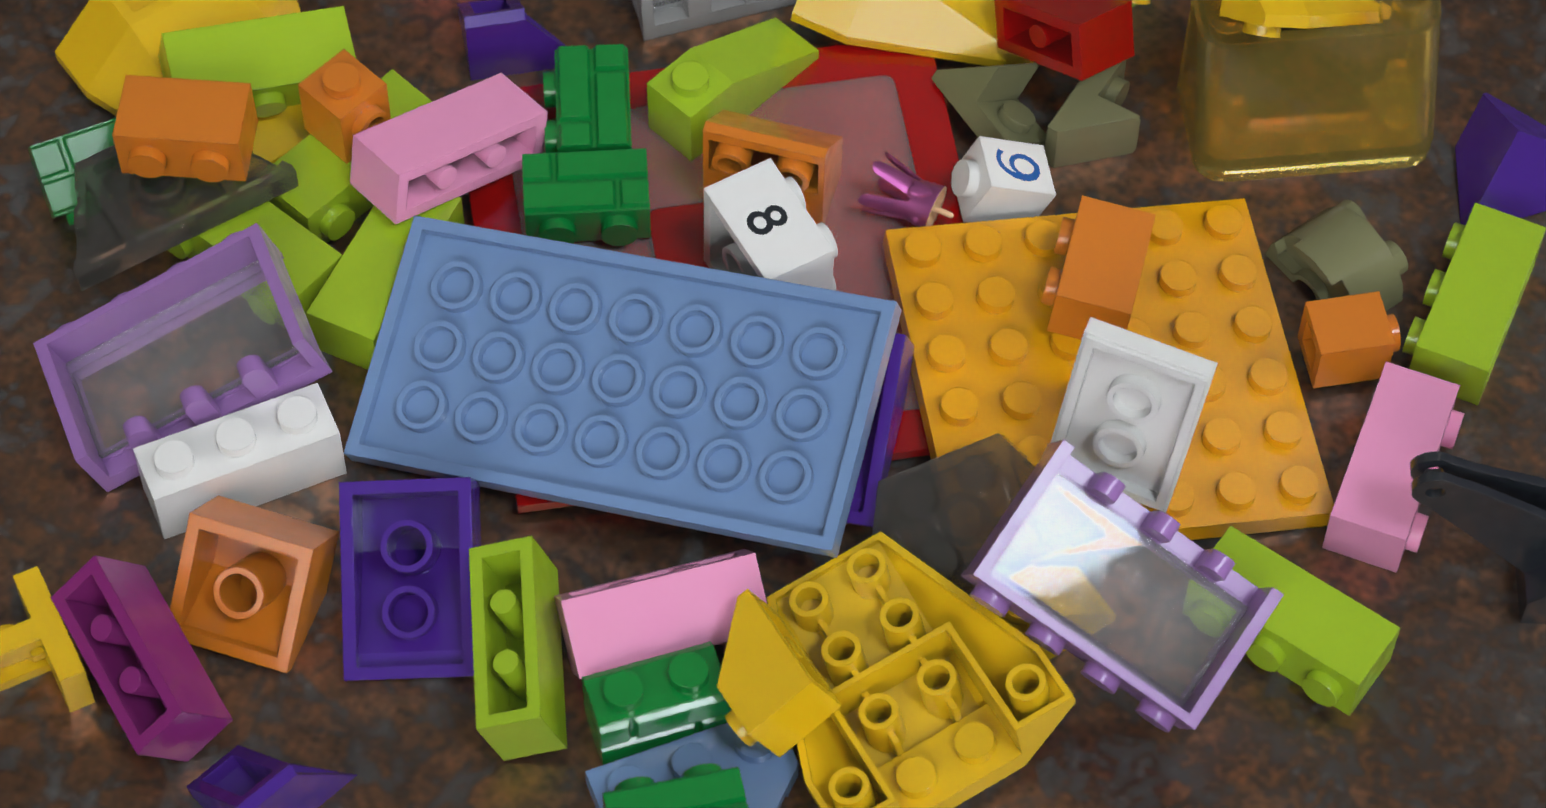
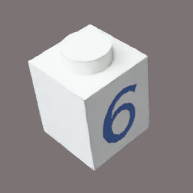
M979 136L963 158L956 163L951 172L952 190L957 196L963 222L966 223L1040 216L1056 196L1043 145Z

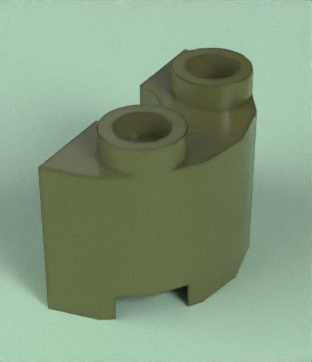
M1347 199L1334 207L1326 208L1273 242L1265 253L1293 283L1297 280L1305 282L1311 288L1317 300L1379 291L1385 311L1402 301L1403 283L1401 275L1408 270L1405 254L1395 242L1391 240L1384 241L1371 224L1367 222L1361 208L1351 200Z

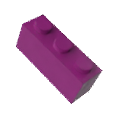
M94 555L50 597L137 755L188 762L233 720L146 566Z

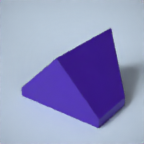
M477 0L457 3L471 81L487 79L499 73L508 76L555 69V50L559 46L566 45L528 16L519 0Z
M1484 93L1455 146L1460 224L1466 225L1475 202L1518 218L1546 211V126L1489 93Z
M237 745L186 786V788L203 808H318L354 779L357 774L288 763Z

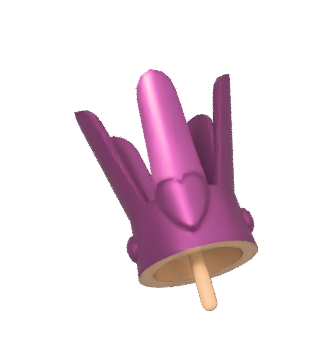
M887 151L885 152L887 159L901 171L882 161L873 162L872 169L880 177L878 179L879 188L897 199L874 194H862L858 198V202L864 205L862 211L906 219L919 227L932 226L938 214L948 218L954 217L952 212L941 208L946 196V186L923 180Z

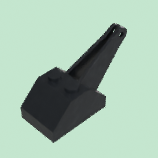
M1426 452L1414 457L1410 461V475L1414 479L1411 483L1412 497L1513 564L1516 569L1520 623L1546 624V478L1475 463L1445 452Z

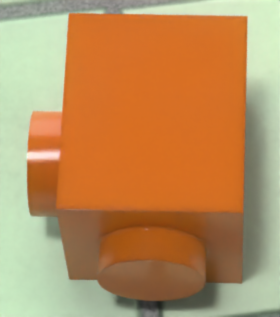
M345 49L298 84L305 130L346 164L352 160L353 135L391 119L387 84Z
M1376 291L1305 302L1297 337L1313 389L1380 379L1385 363H1391L1393 352H1398L1401 346V335L1397 318L1394 314H1386L1380 292Z

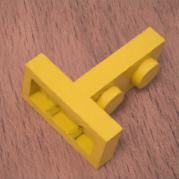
M38 566L14 575L13 579L28 619L15 625L5 624L0 626V692L52 671L70 713L95 703L85 669L61 616L50 598L51 594Z

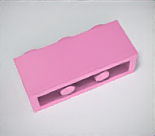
M499 73L354 134L350 184L394 224H398L414 215L416 216L522 169V154L543 153L544 128L546 127L548 111L503 73Z
M1389 362L1385 363L1332 509L1322 546L1323 549L1397 573L1405 549L1415 553L1418 552L1429 516L1418 513L1421 503L1412 497L1411 483L1414 479L1410 475V461L1422 453L1439 452L1441 446L1453 450L1465 414L1453 410L1460 385Z
M742 549L555 595L554 598L572 673L579 679H582L583 676L710 641L713 646L718 645L720 654H724L737 597L748 588L767 604L756 554L747 549Z

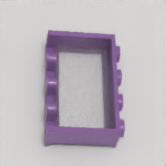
M257 223L242 231L230 234L213 247L187 261L173 265L161 275L131 291L117 295L111 302L75 321L63 324L55 332L33 343L74 459L105 491L110 492L140 475L133 448L301 389L332 372L319 349L284 264L283 254Z
M1060 440L1047 444L1040 461L968 568L961 574V577L975 586L970 596L982 606L1001 617H1004L1007 611L1010 610L1026 621L1030 626L1025 634L1047 651L1059 656L1062 650L1066 649L1085 663L1080 673L1098 687L1111 694H1114L1118 687L1136 698L1140 703L1135 711L1157 728L1168 733L1173 726L1179 729L1195 730L1284 594L1274 587L1258 588L1232 570L1235 562L1216 549L1204 550L1177 531L1181 525L1173 517L1160 510L1150 512L1123 493L1126 486L1119 479L1107 472L1095 473L1070 455L1075 447L1067 441Z

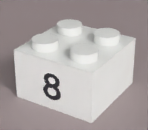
M771 158L704 188V261L709 268L836 291V282L833 276L834 258L838 256L836 241L829 228L823 222L816 224L806 210L805 198L797 182L790 176L784 178Z

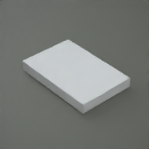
M1090 317L1080 343L1051 443L1060 440L1067 441L1075 447L1070 455L1095 473L1107 472L1125 484L1126 487L1123 493L1138 503L1166 513L1218 363Z

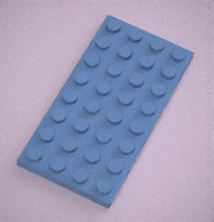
M414 215L343 454L355 462L435 478L471 477L478 481L480 487L837 558L902 310L896 301Z

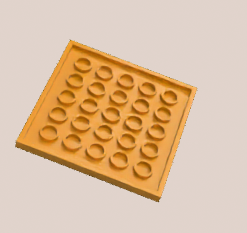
M1245 198L1133 208L1156 214L1127 330L1218 363L1166 514L1180 523L1181 526L1177 531L1190 540L1222 537L1230 526L1244 534L1328 526L1334 507L1333 498ZM1077 213L885 230L882 243L894 298L902 310L899 319L902 334H905L915 346L911 373L955 565L972 562L1040 461L1047 444L1051 443L1081 340L1046 331L1053 306L1042 304L1041 299L1050 266L1063 269L1066 256L1054 254L1062 219L1067 217L1075 220ZM1051 482L999 560L1140 546L1142 544ZM1139 503L1150 512L1157 511V509Z

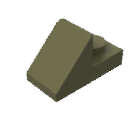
M1127 60L1088 79L1079 81L1047 126L1044 150L1050 167L1056 168L1133 153L1136 150L1141 121L1140 116L1121 106L1130 86V82L1124 79Z
M1037 63L936 70L931 79L977 137L982 136L1043 145L1045 149L1046 133L1035 121L1032 111L1018 100V97L1037 70Z

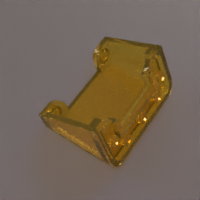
M1191 0L1177 90L1191 160L1195 169L1201 175L1213 181L1234 182L1407 168L1418 165L1426 159L1434 137L1441 24L1440 0H1380L1378 10L1380 23L1281 31L1280 38L1261 37L1243 33L1244 22L1219 16L1222 0Z

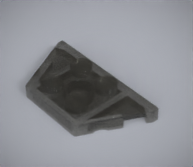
M115 145L75 163L77 205L74 208V230L77 237L76 260H74V273L81 291L88 289L298 187L296 170L291 164L283 160L277 166L254 154L252 151L246 182L230 180L206 182L198 178L172 176L145 178L136 174L121 172Z
M997 433L878 481L872 536L880 531L964 592L970 590L975 586L961 577V574L968 568L1035 466L1005 435ZM1051 482L994 568L1006 576L1027 566L1103 538L1106 535L1103 527L1097 521L1090 518L1063 493L1064 491L1058 485Z

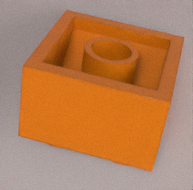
M219 495L190 512L170 610L188 642L198 647L283 673L291 671L326 595L339 531Z

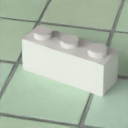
M318 383L133 448L143 489L164 540L186 532L189 513L218 495L252 506H258L347 473L340 432Z

